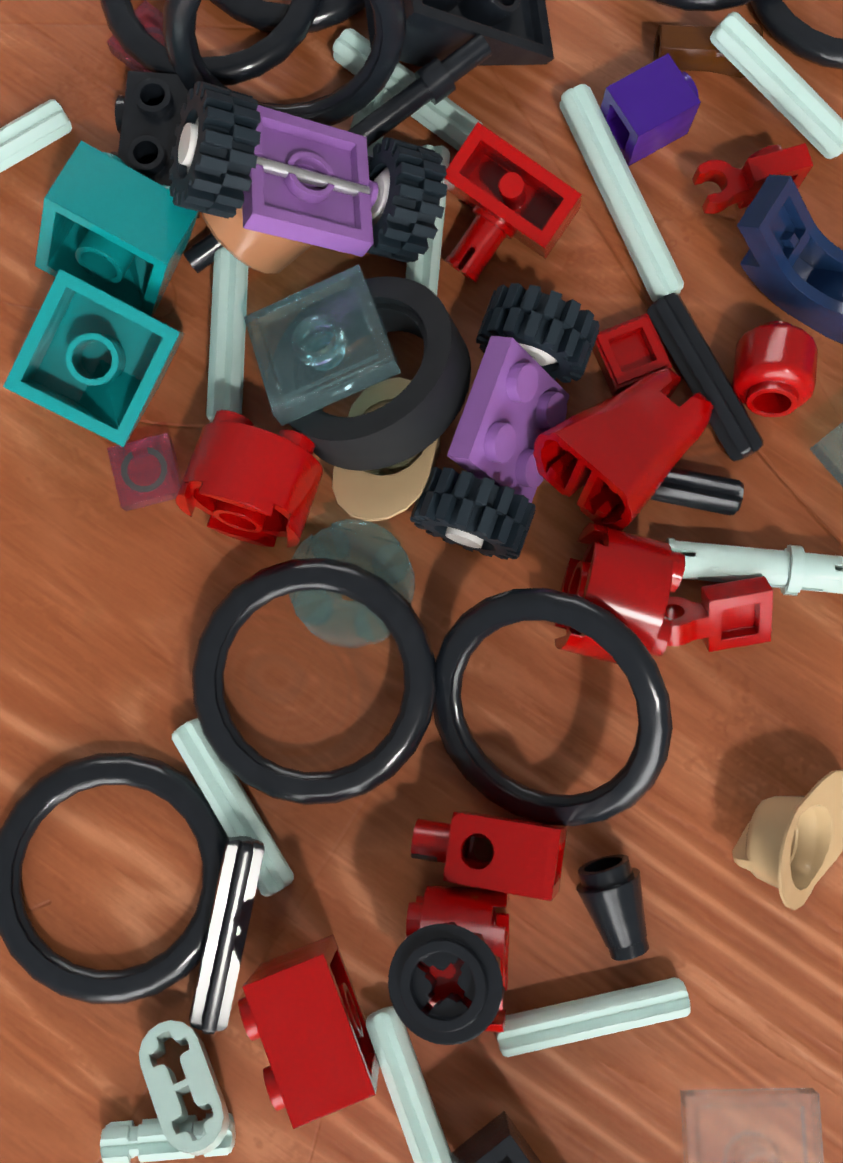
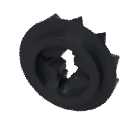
M455 922L434 924L420 928L401 943L393 956L389 968L388 988L396 1014L411 1032L431 1043L456 1045L476 1038L493 1022L500 1008L505 992L500 970L501 958L494 955L489 946L484 942L481 933L471 932L466 928L458 926ZM461 959L465 963L460 968L462 973L457 983L465 991L464 997L462 998L452 992L432 1006L429 1002L435 995L433 990L436 987L437 981L429 974L430 969L421 962H424L429 967L434 966L443 971Z

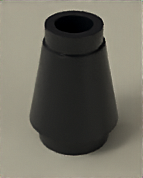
M623 854L601 857L582 865L578 869L581 882L577 885L576 890L606 947H608L611 958L623 961L646 953L649 950V944L646 938L647 930L640 871L637 868H632L629 857Z

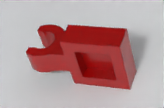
M806 143L782 149L780 145H771L749 156L743 168H735L722 160H708L697 167L692 180L694 185L714 182L720 187L721 192L708 195L702 206L704 213L716 214L737 203L739 209L748 207L769 174L791 176L798 189L813 167V162Z
M765 576L701 587V602H692L682 597H669L664 617L671 619L672 630L667 646H681L697 639H703L708 652L771 642L773 589Z

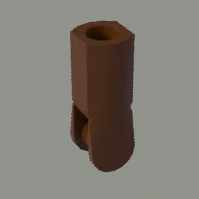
M749 23L763 37L761 26ZM659 24L654 41L653 61L669 53L680 71H704L739 78L745 77L711 43L710 36L717 26Z

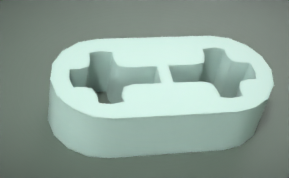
M169 1020L159 1023L150 1029L142 1040L139 1060L162 1132L168 1143L182 1153L195 1156L210 1153L220 1145L227 1134L229 1115L205 1045L199 1035L183 1022ZM169 1038H173L181 1046L189 1044V1050L180 1056V1063L186 1079L178 1083L174 1072L165 1064L157 1065L156 1059L165 1054L164 1042ZM191 1092L193 1100L198 1107L203 1110L212 1108L213 1117L204 1122L206 1135L199 1140L188 1131L181 1133L179 1131V1124L188 1118V1111L182 1096Z

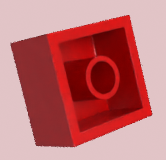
M334 935L261 963L242 986L245 997L238 1000V1007L248 1037L251 1041L261 1038L270 1066L263 1068V1077L268 1096L275 1110L279 1111L286 1108L292 1127L295 1129L375 1096L380 1065L366 1028V1020Z

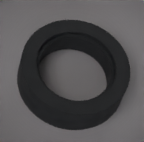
M373 277L350 283L331 292L310 307L293 325L285 337L275 360L272 375L273 395L281 415L296 432L304 434L315 444L313 452L319 458L331 465L348 470L381 469L415 456L436 441L446 431L459 413L468 393L471 380V361L461 334L445 306L434 292L426 286L406 278ZM395 331L408 332L423 339L424 353L421 366L409 385L392 401L372 412L355 417H338L323 411L322 389L326 378L335 364L353 347L373 336Z

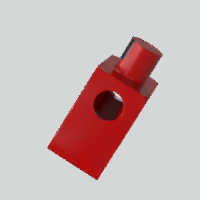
M470 811L453 812L451 823L418 818L412 836L411 857L444 863L443 881L552 901L560 889L568 827ZM477 837L486 838L491 841L494 849L491 862L479 860L475 856L473 846Z

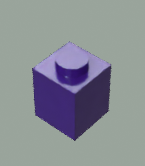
M668 53L606 87L600 109L627 165L630 166L688 134L701 101L691 76L684 71H680Z

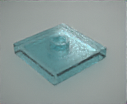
M359 264L244 317L272 413L281 426L401 373L369 284Z

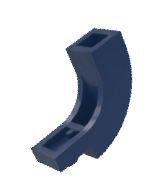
M769 174L737 224L750 248L740 265L758 289L780 309L825 337L843 344V250L834 245L818 229L792 177Z

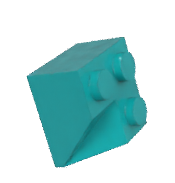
M81 140L44 197L35 267L56 277L59 269H62L153 317L189 242L199 212L174 205L172 202L173 197L170 196V186L158 184L128 167L117 156L101 152Z
M59 269L3 387L125 447L159 388L185 334L73 274Z

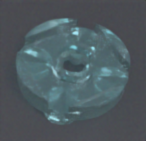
M345 519L332 523L331 527L321 529L314 536L311 534L305 539L292 557V559L328 558L355 564L383 578L412 606L415 592V575L408 555L391 532L375 523L357 519ZM323 590L296 591L289 594L298 618L314 636L326 643L344 648H360L369 644L383 642L390 636V632L383 621L373 612L355 600L347 601L342 599V594Z

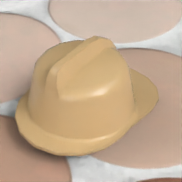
M398 377L381 380L370 386L352 404L348 417L367 414L384 406L397 397L412 380ZM440 437L415 456L389 467L356 471L334 466L332 489L338 505L351 517L368 522L388 520L406 511L421 496L429 479L431 468L436 466L441 452Z
M843 769L829 772L817 782L806 796H774L762 800L732 851L734 862L737 865L751 871L756 878L778 888L784 906L792 910H796L804 905L815 884L843 851Z

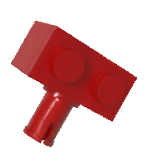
M477 122L447 167V175L443 179L447 185V190L472 207V212L476 217L451 254L444 261L458 272L462 269L465 277L477 283L480 274L505 237L510 240L513 237L546 259L580 210L582 194Z

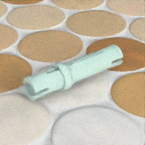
M674 538L666 539V543L671 546L672 551L684 554L685 571L682 579L726 583L765 576L770 586L780 588L783 595L797 596L801 590L843 594V556L806 553L800 545H787V548L784 550L679 541Z

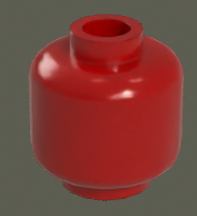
M771 321L747 331L738 340L735 350L732 387L740 401L750 411L763 417H781L792 413L812 397L816 385L818 356L817 345L813 337L802 328L793 326L788 322Z

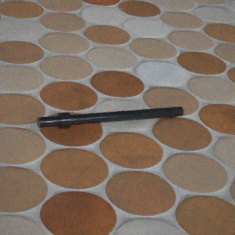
M478 33L442 61L435 57L415 72L416 80L350 128L348 132L367 137L368 148L431 101L436 105L456 90L455 82L492 56L489 44ZM211 232L183 254L194 270L200 273L214 262L215 251L223 246Z

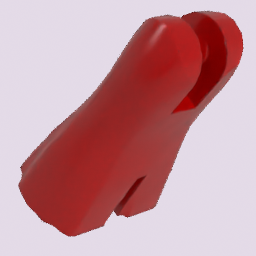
M670 368L655 371L617 395L573 415L537 436L534 442L533 455L536 460L538 473L562 495L568 497L585 484L576 503L580 507L581 512L595 524L622 531L652 498L676 463L702 435L709 423L713 405L704 395L698 392L680 407L677 406L669 398L678 387L681 376Z

